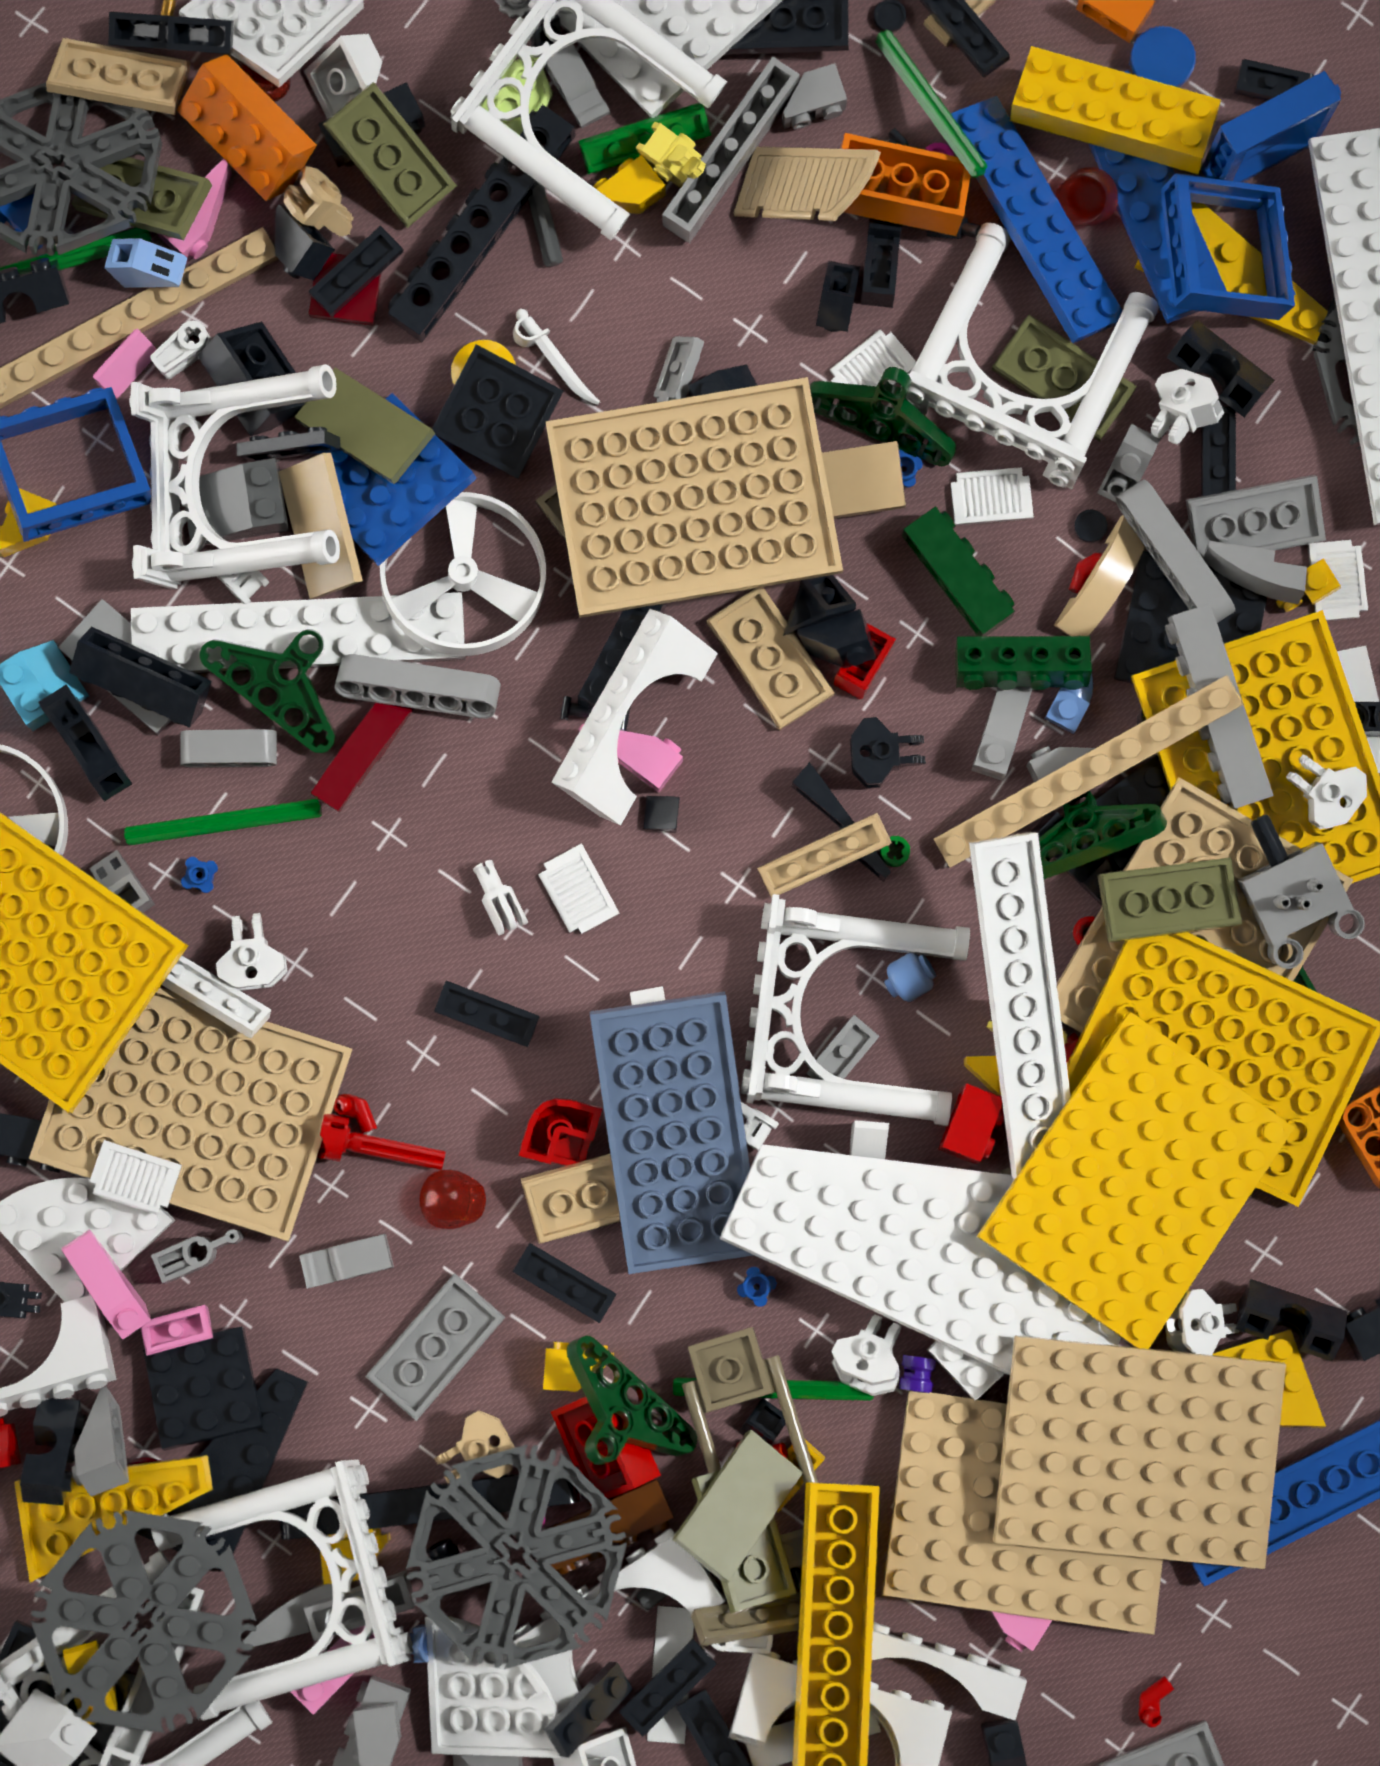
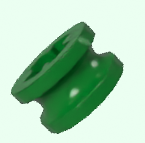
M891 836L889 838L895 847L897 843L903 847L900 853L902 858L896 860L894 856L893 860L887 856L890 850L888 846L880 849V857L886 865L899 867L908 860L910 846L903 837Z

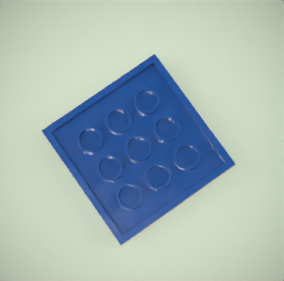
M393 393L386 398L387 401L422 422ZM436 435L433 436L395 485L341 450L325 452L332 454L352 539L377 566L381 565L477 479L475 474Z

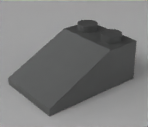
M275 458L242 463L199 476L200 499L204 514L213 530L224 540L230 541L289 531L284 493L279 476L280 468ZM188 520L191 542L197 527L192 520ZM206 540L205 545H206V544H212V543L209 542L208 540Z

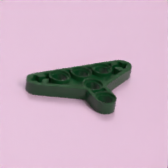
M889 367L885 369L877 386L814 381L809 385L815 413L883 443L897 441L899 450L919 457L933 465L946 466L951 462L956 451L955 442L906 399L911 385V378L901 368ZM888 380H892L899 383L901 387H896L890 384ZM838 399L837 404H833L834 400ZM880 400L887 401L894 407H888L884 405ZM843 407L852 409L856 414L849 413ZM873 420L880 421L886 427L877 425ZM903 433L913 436L916 440L905 437ZM925 438L928 440L927 445L923 443Z
M314 629L301 631L283 653L217 639L210 640L202 646L199 657L201 663L208 670L315 753H324L332 748L336 736L334 729L307 674V670L324 649V640L319 632ZM305 635L314 636L318 640L317 651L312 654L304 653L299 646L300 639ZM217 646L221 647L222 652L220 655L226 661L230 660L231 655L237 658V661L228 667L226 674L220 671L225 666L220 661L216 660L213 663L208 661L210 656L207 652L208 647L211 649H215ZM291 661L296 664L298 674L294 679L286 680L281 677L279 666L282 662ZM238 666L248 668L251 673L250 681L245 685L235 683L232 678L234 668ZM271 687L276 691L277 700L273 705L267 706L259 701L258 693L262 688ZM289 708H298L303 713L304 718L300 725L291 726L285 721V712ZM310 717L316 721L311 728L316 732H321L322 729L328 732L326 739L329 743L327 745L320 743L316 746L313 743L315 737L309 731L306 732L305 737L299 733V731L306 727Z
M1090 790L1064 804L1065 818L1038 838L1043 879H1048L1159 835L1167 826V820L1160 807L1155 804L1097 806ZM1086 798L1082 803L1073 805L1077 800ZM1090 819L1084 826L1077 827L1080 822ZM1134 821L1136 827L1132 828L1130 822ZM1125 829L1121 835L1112 837L1115 832ZM1094 841L1090 847L1080 850L1084 844ZM1063 853L1059 859L1049 862L1057 854Z
M586 1335L573 1340L568 1345V1360L598 1421L585 1444V1453L592 1463L603 1465L614 1461L619 1456L625 1443L673 1456L689 1453L696 1448L697 1434L694 1428L592 1336ZM604 1366H608L613 1371L614 1380L612 1383L606 1381L603 1376ZM628 1388L634 1389L637 1393L638 1401L636 1405L628 1400ZM653 1409L657 1410L661 1415L662 1423L660 1427L656 1426L651 1419ZM614 1413L622 1418L623 1428L621 1431L613 1426L612 1416ZM666 1430L669 1431L667 1434H662ZM599 1439L607 1444L608 1454L606 1457L600 1455L597 1450Z

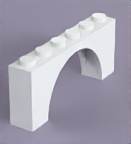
M649 609L572 747L560 765L552 783L598 816L621 825L637 797L625 784L620 773L617 758L619 732L629 707L644 688L664 676L682 674L702 682L718 653L672 616Z
M91 1295L61 1303V1329L52 1352L45 1362L31 1375L15 1384L0 1388V1417L6 1415L12 1409L19 1407L33 1408L38 1406L41 1401L51 1398H67L72 1396L75 1391L86 1388L99 1389L106 1386L107 1382L117 1380L104 1314Z
M671 1528L656 1537L654 1540L657 1545L647 1552L641 1547L626 1557L628 1564L620 1569L615 1591L632 1587L660 1591L677 1600L691 1614L694 1609L721 1605L726 1600L724 1593L709 1570L672 1540L677 1532L674 1533ZM604 1572L597 1577L600 1583L591 1589L584 1585L576 1591L586 1600L596 1598ZM544 1611L540 1614L543 1620L535 1626L531 1627L528 1622L515 1630L513 1641L519 1648H527L554 1640L560 1634V1625L547 1611ZM572 1650L529 1662L546 1684L555 1701L558 1712L564 1709L582 1690L574 1670Z
M771 1651L768 1654L753 1653L748 1665L729 1738L762 1748L773 1723L783 1712L795 1705L797 1660H793V1664L779 1660L780 1655ZM871 1682L869 1712L877 1718L887 1732L894 1750L896 1766H938L952 1712L944 1710V1705L936 1701L925 1700L924 1703L911 1700L912 1696L903 1691L892 1690L891 1693L878 1690L879 1685Z

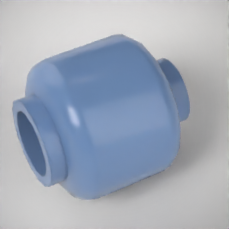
M909 952L888 965V979L884 983L894 998L900 996L904 1001L911 1002L933 988V979L936 978V973L925 955L918 956L916 953Z

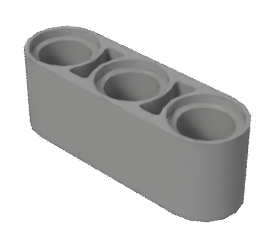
M186 730L180 732V766L270 767L277 765V732L274 730Z

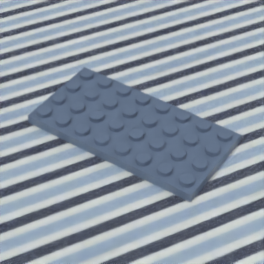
M725 991L590 1011L628 1274L753 1256V1254L719 1239L750 1170Z

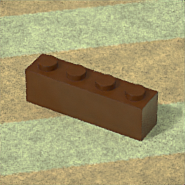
M657 1478L609 1499L617 1510H610L604 1514L606 1518L614 1514L620 1515V1520L613 1521L610 1524V1531L613 1534L625 1532L626 1537L619 1541L612 1540V1545L616 1543L621 1545L627 1542L626 1546L638 1541L639 1539L636 1534L647 1529L650 1530L651 1534H654L669 1527L668 1520L674 1517ZM592 1508L545 1529L584 1519L590 1515ZM593 1552L554 1563L551 1566L560 1575L576 1569L574 1564L576 1561L587 1557L588 1561L592 1562L604 1555L600 1552Z

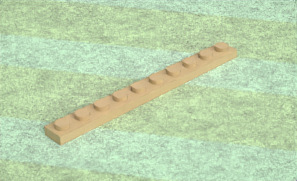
M262 227L185 268L180 287H150L1 367L0 409L122 344L134 329L144 332L278 260L275 255V247L265 229Z
M1226 675L934 838V841L949 868L971 857L969 843L1006 837L1239 708L1244 703L1229 676Z

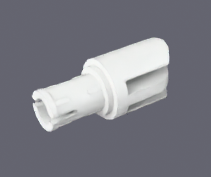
M485 861L486 866H483L482 863L475 866L473 871L485 892L482 903L498 936L504 934L503 923L508 931L516 929L514 915L519 925L528 924V920L512 887L502 884L493 861Z

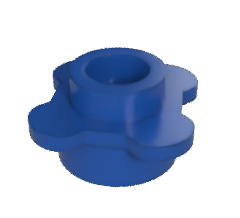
M899 450L901 467L905 466L907 468V471H902L903 485L906 488H910L915 485L916 473L922 468L923 463L919 457H913Z
M189 857L185 862L187 870L185 876L181 879L182 886L186 889L192 887L201 889L203 893L211 892L214 888V874L218 871L217 864L214 861L202 862L196 857ZM198 872H202L201 878L196 876Z
M750 1267L746 1271V1279L742 1284L738 1285L737 1293L740 1297L750 1298L756 1306L761 1307L766 1305L767 1296L771 1290L776 1288L777 1282L773 1276L767 1277L760 1273L757 1267ZM758 1283L760 1285V1289L755 1290L753 1287L754 1284Z

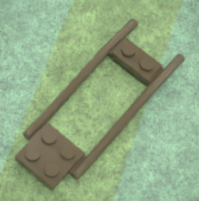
M754 1327L688 1346L697 1380L682 1384V1388L708 1473L720 1471L721 1466L705 1413L776 1392L799 1468L803 1472L802 1478L805 1487L806 1482L818 1483L780 1356L777 1355L763 1360ZM804 1528L780 1535L789 1569L802 1565Z

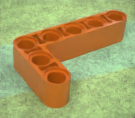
M1379 1084L1349 1102L1338 1124L1371 1180L1380 1189V1150L1376 1156H1373L1365 1148V1143L1370 1137L1375 1138L1380 1144V1107L1376 1101L1377 1095L1380 1092ZM1352 1108L1359 1110L1362 1114V1123L1358 1127L1353 1126L1348 1120V1113Z

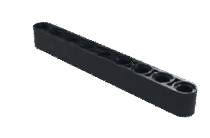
M519 1474L506 1475L500 1478L472 1480V1486L498 1513L508 1512L511 1509ZM557 1479L553 1483L548 1506L581 1502L582 1494L567 1479ZM448 1483L436 1484L440 1489H446L449 1486ZM428 1485L361 1494L360 1499H364L368 1506L369 1519H366L368 1529L418 1523L426 1490L430 1496L437 1500L440 1495L435 1494L431 1486ZM338 1497L332 1498L334 1500L339 1501ZM315 1502L286 1510L285 1512L295 1514L307 1520L309 1511ZM326 1506L319 1512L316 1528L325 1535L336 1534L340 1527L338 1515L332 1507ZM439 1512L434 1516L433 1521L454 1518L447 1512ZM279 1520L281 1540L309 1537L296 1526Z

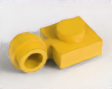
M1324 558L1307 568L1303 596L1307 595L1312 605L1341 589V585ZM1301 599L1299 604L1277 600L1276 603L1279 608H1284L1285 612H1289L1301 605L1303 601Z

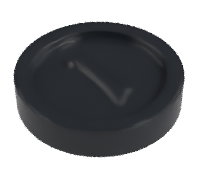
M883 0L876 6L874 22L880 30L896 32L903 27L906 20V10L897 0Z
M1088 509L1077 516L1074 522V531L1082 541L1094 543L1105 535L1107 520L1101 512Z

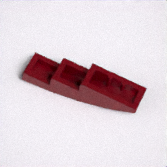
M375 703L311 791V795L340 813L357 786L360 787L376 761H380L414 708Z

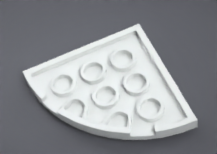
M192 0L179 10V16L234 20L233 53L231 55L277 87H281L364 7L363 0Z
M85 1177L44 1181L19 1190L0 1201V1232L64 1302L91 1294L64 1255L62 1247L86 1231L91 1230L122 1271L163 1233L175 1219L162 1207H160L159 1213L156 1215L94 1195L93 1190L96 1184L90 1183V1179Z
M427 1616L425 1618L429 1660L427 1666L432 1754L564 1758L559 1756L544 1730L559 1712L551 1693L535 1668L528 1662L504 1669L507 1664V1654H502V1665L499 1668H495L496 1655L493 1652L484 1654L482 1664L477 1663L476 1656L480 1650L478 1646L472 1654L471 1661ZM449 1617L466 1634H474L480 1627L462 1619Z

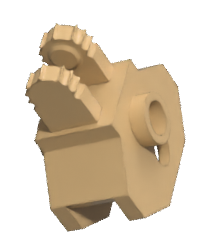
M306 166L302 170V178L300 180L304 190L293 185H289L285 189L283 202L288 210L302 224L314 226L318 230L324 225L330 231L339 235V237L350 235L353 217L350 211H347V208L341 204V194H339L338 187L317 168Z
M479 1410L465 1418L462 1440L456 1443L457 1446L434 1459L437 1465L444 1464L461 1452L465 1461L509 1450L515 1448L500 1419ZM492 1435L500 1438L499 1446H492L489 1439ZM507 1464L482 1472L500 1478L511 1472L513 1465ZM456 1469L451 1471L456 1479L460 1477ZM445 1476V1479H446L447 1483L449 1484L450 1481H449L448 1477Z

